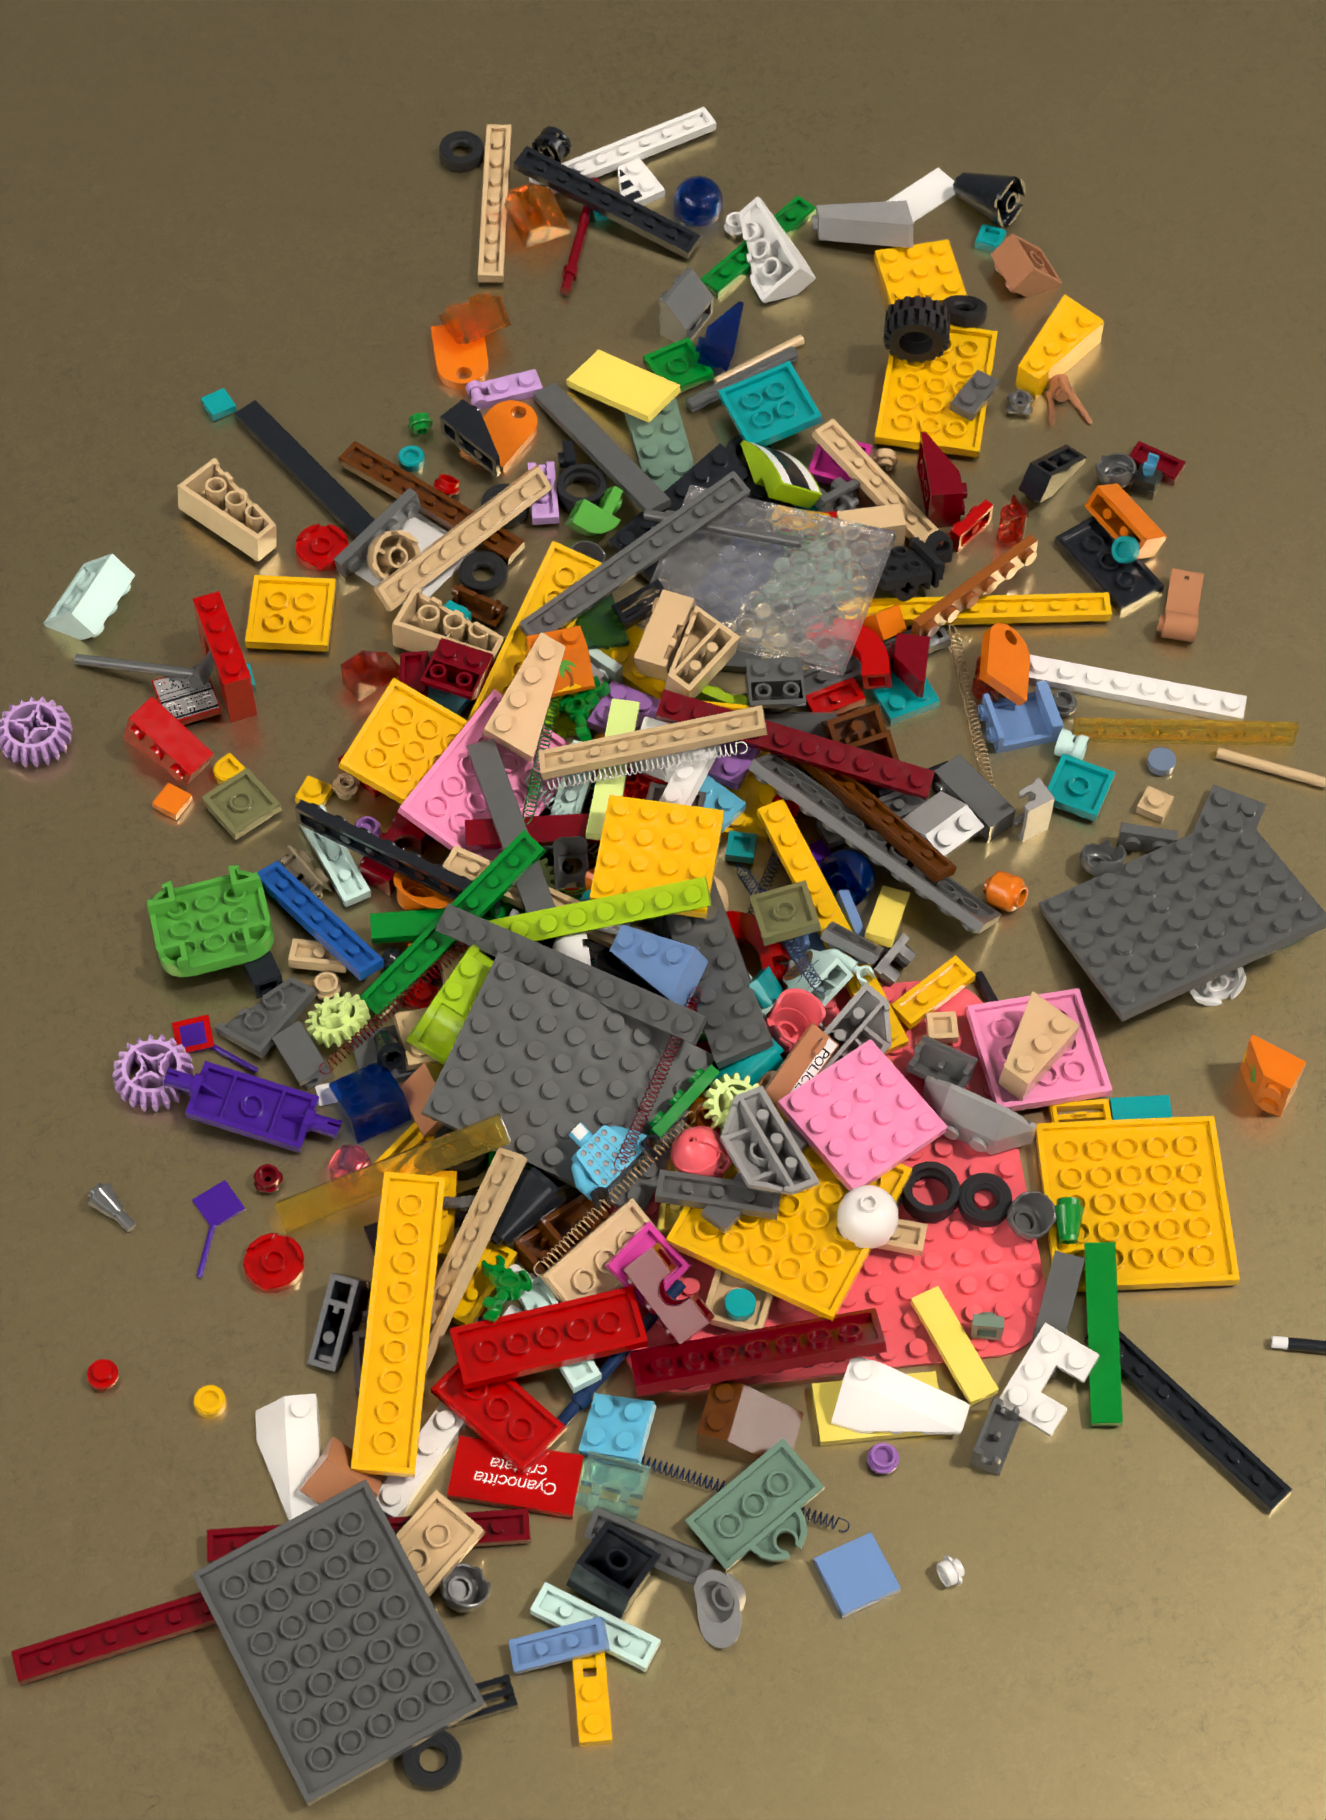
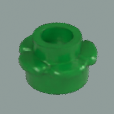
M416 413L409 417L407 427L414 434L423 435L430 431V428L433 426V420L430 419L428 413Z

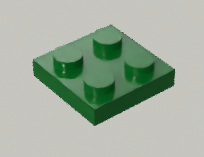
M689 337L643 356V364L648 371L679 384L680 393L714 378V371Z

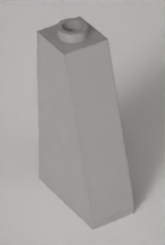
M907 200L816 205V215H812V230L817 231L819 240L906 248L913 247L914 224Z

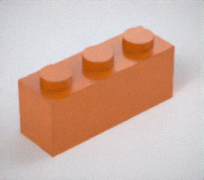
M1118 483L1097 486L1084 505L1115 540L1120 536H1130L1138 541L1140 552L1137 559L1154 557L1167 538L1162 530Z

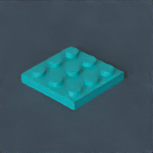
M790 361L718 390L721 402L744 441L767 446L823 422L820 411Z

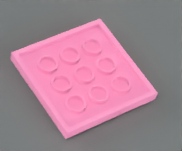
M1079 988L1038 994L1078 1023L1080 1028L1074 1043L1022 1101L1000 1086L998 1082L1030 996L967 1006L965 1012L993 1102L1012 1111H1019L1111 1095L1112 1086Z
M871 1039L777 1102V1108L808 1141L807 1143L848 1191L862 1185H870L940 1137L948 1128Z

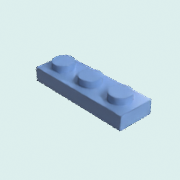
M601 1616L508 1640L513 1671L516 1674L610 1651L605 1620Z

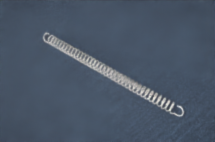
M743 741L735 742L736 752H735V754H734V752H733V750H732V747H731V744H730V755H729L728 752H727V749H726V745H724V747H725V756L723 755V753H722V751H721V746H719V749H720V757H721V755H722V756L725 758V757H726V753H727V755H728L729 757L731 756L732 753H733V755H736V754H737V743H744V744L746 745V751L743 752V753H740V754L746 753L747 750H748V746H747V744H746L745 742H743ZM714 747V753H715L714 758L712 757L710 748H708V749H709V759H708L707 756H706L705 749H703V751H704V760H702L701 755H700V751L698 750V753H699V761H700V759H701V760L704 762V761H705V757H706V759H707L708 761L710 760V758H712V759L714 760V759L716 758V756H717V758L720 759V757H718V755H717V753H716L715 747ZM693 751V757H694V758H693V762H692L691 759H690L689 752H687V753H688V763L686 762V760H685V758H684V753H682V756H683V764H681L680 759H679V755L677 754L678 765H679V763H680V765L683 766V765H684V761H685V763H686L687 765L689 764V761H690L692 764L695 762V760H696V762L699 763V761H697V759H696V757H695L694 751ZM672 755V761H673L672 766H671L670 763H669L668 756H666V757H667V767L665 766V764H664V762H663V757H661V760H662V768H660L659 763H658V759L656 758L657 769H658V767H659V769L662 770V769H663V766H664L666 769L668 768V766H670V767L672 768V767L674 766V764H675L676 767H678V765H676V763H675V761H674L673 755ZM651 759V764H652L651 770L649 769L648 763H647V760H646V771L644 770V768H643V766H642V761H640V763H641V772H639L638 767H637V762H635V765H636V773H634V771H633V769H632V764L630 763V767H631V773H630V774L628 773V771H627V766H626V764H625V770H626L625 775H624L623 772H622L621 765H619V767H620V776H618L617 771H616V766H614V769H615V777H613V775H612V773H611V768L609 767L610 778H608V776H607V774H606V769H605V768H604V773H605V778H604V779H603L602 776H601V771H600V769H599V774H600L599 780H598L597 777H596L595 770H593V772H594V781H592V779H591L590 771H588V774H589V782H587V780H586V778H585V772H583L584 783H582V781H581V779H580V774H579V773H578V778H579V784H580V782H581V784L584 785V784H585V781H586V783L589 784V783H590V780L594 783L595 780H597L598 782H599L601 779H602L603 781H605L606 777H607V779L610 780V779H611V776H612V778L615 779V778H616V775L620 778L621 775H623L624 777H625L627 774H628L629 776H631L632 772H633V774L636 775V774H637V771L641 774V773H642V770L646 773L647 770H649L650 772H652L653 768H654L655 771H657V769H655V767H654V765H653V761H652V759ZM573 774V779H574V784H573V785H572L571 782H570V777H569V775H567L568 781H569L568 786L565 784L564 776H562V779H563V787H561L560 782H559V777H557L558 788H556V786H555V784H554V778H552L553 789L550 788L548 779H546V780H547L548 787H549V789L552 790V791L554 790V787H555V789L558 790V789H559V786L563 789L564 786H566V787L568 788L569 785H571V786L573 787L575 784H576L577 786H579V784L576 783L574 774Z

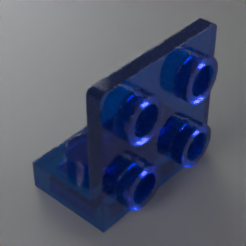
M378 1061L329 1083L331 1092L347 1115L353 1137L358 1144L412 1119L405 1093L389 1069L382 1067Z

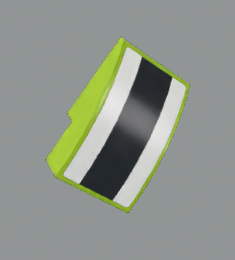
M742 441L741 447L755 484L766 488L769 498L810 509L818 501L819 497L822 496L814 477L798 459L776 449Z

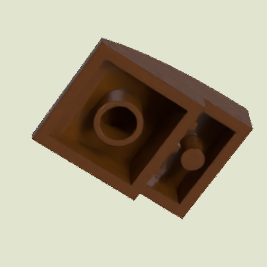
M878 703L821 721L827 739L899 760L891 732L886 730ZM857 780L873 795L875 794L874 790L880 787Z
M584 1194L578 1196L543 1218L537 1228L515 1240L513 1250L518 1252L517 1259L528 1273L538 1277L534 1273L535 1264L538 1261H543V1257H547V1253H551L552 1248L555 1249V1244L559 1245V1240L563 1241V1236L567 1237V1232L572 1233L571 1228H575V1224H579V1220H583V1216H587V1212H591V1208H594L592 1200L588 1199ZM592 1209L593 1213L599 1218V1220H597L592 1214L588 1213L589 1217L595 1222V1224H593L588 1218L584 1217L586 1223H588L591 1226V1228H589L584 1222L580 1221L582 1227H584L587 1230V1232H585L580 1226L576 1225L578 1231L581 1232L583 1236H581L577 1231L572 1229L574 1235L577 1236L579 1240H577L573 1235L568 1233L570 1239L574 1241L575 1244H573L569 1239L565 1237L564 1239L566 1243L571 1248H569L563 1242H560V1244L567 1252H569L574 1246H576L582 1239H584L590 1232H592L610 1215L603 1209L599 1210L603 1214V1216H601L596 1210ZM556 1246L563 1256L567 1253L559 1246ZM552 1250L553 1254L558 1259L562 1258V1256H560L558 1252ZM548 1254L549 1258H550L554 1263H556V1262L558 1261V1260L555 1259L554 1256ZM544 1258L545 1262L550 1267L553 1266V1264L548 1259ZM539 1262L535 1267V1271L539 1275L549 1269L542 1262Z

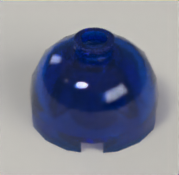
M691 176L683 180L676 188L673 199L675 216L681 222L685 223V220L693 222V226L697 227L707 226L716 222L723 210V196L720 187L712 179L705 176Z
M852 849L838 850L820 862L819 867L821 866V872L834 897L839 890H849L856 907L872 893L876 881L875 871L869 860L860 852Z

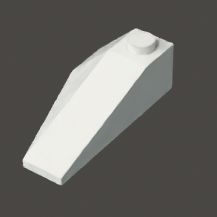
M759 196L739 212L743 239L746 240L748 254H746L747 262L750 263L752 275H750L751 283L762 302L767 303L796 296L816 279L803 256Z
M864 1357L851 1358L831 1424L861 1434H872L873 1431H891V1434L922 1432L923 1434L961 1435L970 1404L883 1363Z
M316 1394L284 1396L256 1411V1439L287 1518L291 1520L319 1505L301 1493L299 1489L321 1455L320 1419Z

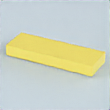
M882 886L864 938L878 945L892 948L909 901L910 892Z

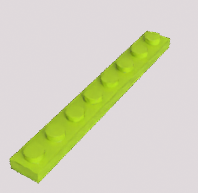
M700 877L489 920V922L538 942L711 907L712 904L707 878Z

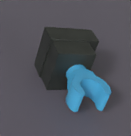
M1149 452L1147 461L1144 462V465L1140 464L1136 472L1130 492L1153 500L1163 477L1162 471L1156 469L1159 461L1158 455Z

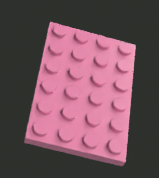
M495 689L398 809L399 814L451 851L455 845L466 850L465 820L491 818L468 756L467 746L490 740L482 735L503 697ZM543 729V731L552 732L551 730ZM554 732L551 734L542 733L544 736L551 738L549 748L570 744ZM541 737L543 740H550V738ZM541 741L542 744H549V742ZM496 743L522 814L528 791L525 780L527 776L531 775L535 754L530 763ZM540 745L541 748L548 749V746ZM536 773L533 774V775H535V776H537V777H540V778L542 777V776L539 775V774H536ZM530 777L527 778L528 785L530 783ZM557 777L554 778L556 788H558ZM532 778L534 781H541V779ZM551 778L548 779L550 788L553 789V782ZM546 780L541 782L540 788L545 786L542 791L548 789V792L541 799H545L552 793L545 801V803H548L557 794L558 790L555 787L553 791L550 790ZM529 795L530 797L537 798V795ZM540 797L537 800L530 798L528 799L529 801L537 803L527 804L534 806L536 811L531 807L526 808L534 811V816H540L548 804H544V800H540ZM526 811V812H525V813H527L528 815H533V814H534L533 812H529V811ZM502 848L467 851L493 862L503 850Z

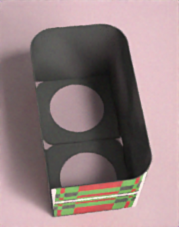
M581 836L557 838L553 843L555 889L570 897L580 898L584 891H586L585 876L588 871L587 841ZM571 857L578 858L583 865L581 871L574 875L565 873L562 868L563 862ZM577 882L583 886L564 888L568 883Z

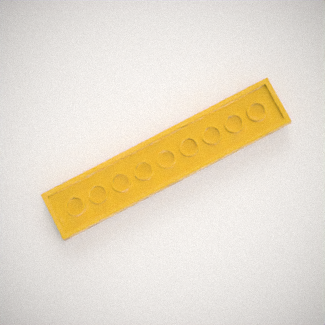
M384 1171L351 1470L363 1474L415 1478L446 1177Z

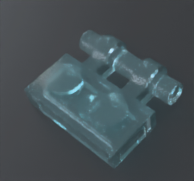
M589 1451L581 1478V1485L592 1487L590 1495L578 1492L575 1504L587 1507V1511L590 1512L594 1511L595 1506H600L620 1516L637 1520L640 1507L628 1505L630 1497L643 1500L651 1466ZM602 1491L620 1494L618 1502L601 1498Z

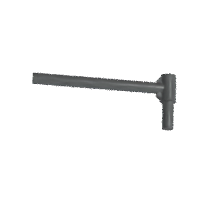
M211 651L208 652L204 660L192 668L76 654L74 657L75 665L187 678L190 685L195 689H202L214 670Z

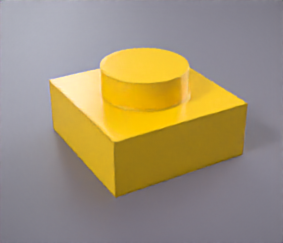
M308 775L295 795V802L298 804L300 800H303L309 804H323L325 807L334 792L333 785Z

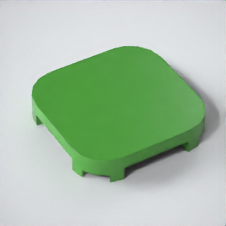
M239 865L228 866L229 875L173 888L172 881L161 884L162 890L153 899H148L147 908L155 939V948L164 971L177 977L196 976L251 962L261 958L270 951L274 944V930L261 878L257 872L253 874L240 870Z

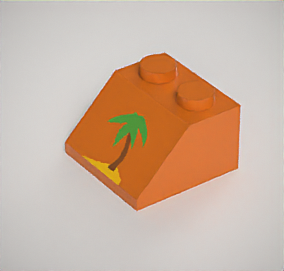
M581 626L545 632V635L566 646L551 697L595 689L588 646ZM540 634L526 636V657Z
M1252 1034L1240 1068L1253 1102L1259 1105L1265 1112L1274 1113L1281 1117L1296 1091L1306 1061Z

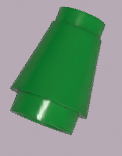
M1059 1198L1056 1200L1055 1210L1060 1243L1076 1244L1078 1243L1084 1207L1081 1206V1200L1078 1198Z

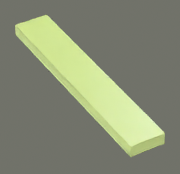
M612 698L605 737L635 731L640 702ZM620 764L622 772L625 775V764ZM615 765L617 774L620 776V767ZM610 766L611 773L615 777L614 766ZM605 767L606 774L610 778L609 767ZM600 768L601 776L604 779V768ZM598 769L597 779L599 780L600 774ZM616 775L615 779L611 776L610 780L606 777L605 781L601 779L599 782L596 780L586 829V839L601 840L609 795L623 797L627 775L625 777L621 775L620 778Z

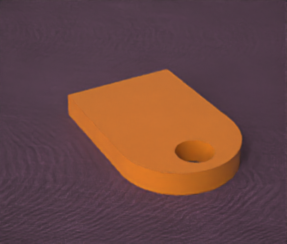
M482 321L431 326L435 363L440 381L456 390H466L465 387L470 381H485L489 373V363ZM461 374L470 375L467 379H460L458 376Z
M515 400L497 403L483 416L500 457V472L502 473L506 472L534 439L538 430V419L535 411L526 403ZM515 413H523L525 416L522 418H515L512 415Z
M996 623L983 634L979 679L1016 705L1021 706L1027 702L1030 669L1029 650L1016 630L1007 624Z

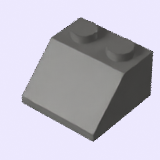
M942 791L902 819L945 857L959 849L984 828V825L967 804Z

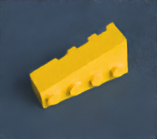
M1064 294L1018 365L1015 386L1020 390L1027 391L1033 396V399H1037L1049 388L1048 381L1051 377L1065 374L1101 342L1104 320Z

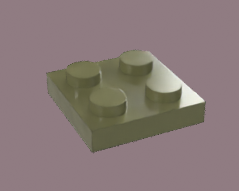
M248 767L201 797L203 805L235 840L282 810L281 804Z
M806 880L749 896L764 946L821 930Z

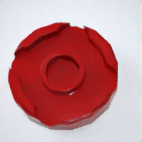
M315 524L304 529L297 536L295 549L297 559L302 566L311 571L326 572L337 568L334 558L349 544L346 534L340 528L327 524V526Z
M269 1233L258 1237L246 1250L247 1253L243 1260V1267L247 1280L261 1291L279 1293L288 1290L299 1282L304 1273L305 1257L302 1248L290 1236Z

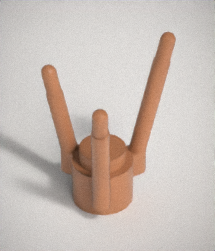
M1064 374L1051 377L1048 381L1050 390L1045 392L1048 399L1049 424L1051 426L1054 425V399L1059 402L1069 399L1073 406L1078 408L1087 423L1092 424L1089 414L1076 396L1068 377Z

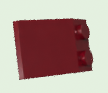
M920 432L916 467L925 516L937 528L952 527L956 522H960L961 515H965L964 499H967L966 482L962 483L960 471L927 432Z

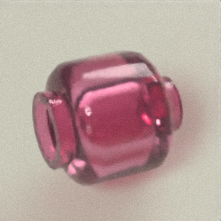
M351 1144L342 1145L331 1158L327 1166V1172L331 1182L336 1187L344 1190L356 1189L362 1185L370 1172L372 1163L369 1155L362 1147Z

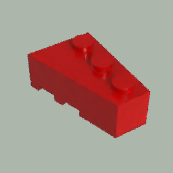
M153 696L128 718L123 739L170 772L176 780L188 785L211 763L214 753Z

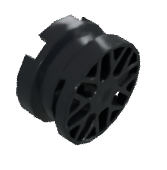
M548 126L543 129L540 136L536 137L532 143V149L561 163L571 152L572 145L569 138L560 129Z

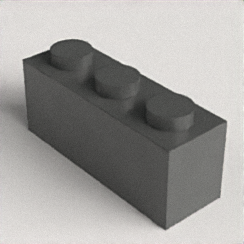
M960 754L935 770L932 782L935 794L942 791L967 804L984 825V828L977 836H981L988 843L1013 825L1016 809Z

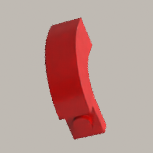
M834 619V629L821 627L815 630H806L809 654L831 652L850 654L861 663L864 689L892 688V674L888 652L882 640L871 629L854 621Z
M726 911L738 945L747 944L754 946L759 953L762 969L769 966L784 990L783 976L786 972L784 966L780 965V963L791 960L782 942L764 946L755 916L740 911Z

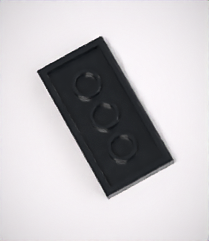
M1092 516L1056 536L1054 543L1100 593L1109 592L1110 604L1122 615L1162 592L1164 584L1141 559H1136L1129 564L1117 562L1113 558L1111 551L1115 539Z

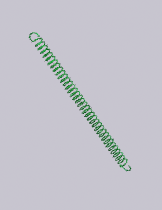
M549 702V705L557 706L556 704ZM548 706V709L556 710V712L547 710V713L555 714V716H545L554 718V720L546 719L544 720L545 724L542 726L523 808V819H525L524 813L526 811L534 813L533 815H528L531 816V820L532 816L535 815L534 811H536V808L529 806L527 803H537L528 799L537 800L541 790L540 786L542 785V777L533 775L535 773L541 775V773L534 771L536 769L540 770V768L535 767L536 765L540 766V764L536 763L539 761L537 759L539 757L537 751L539 749H546L541 748L540 745L548 746L549 749L551 738L544 736L542 733H553L552 729L554 728L553 725L555 724L558 706L556 709ZM544 725L552 726V729L544 727ZM543 729L551 730L552 732H546ZM541 737L550 738V740H543ZM541 741L549 742V744H542ZM532 778L541 779V781H534ZM532 782L540 783V786L533 785ZM531 786L539 787V790L532 789ZM530 790L538 791V794L531 793ZM529 795H537V798L530 797ZM526 807H531V808H534L535 810H534V811L528 810Z

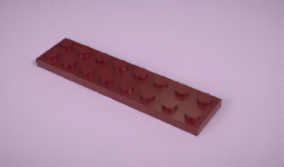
M876 1308L837 1314L833 1322L822 1317L684 1341L682 1344L673 1343L630 1351L637 1396H652L665 1391L686 1390L693 1386L714 1385L722 1381L738 1378L748 1379L755 1375L781 1373L784 1370L800 1367L810 1368L817 1364L843 1362L846 1359L862 1356L872 1357L879 1353L887 1352Z

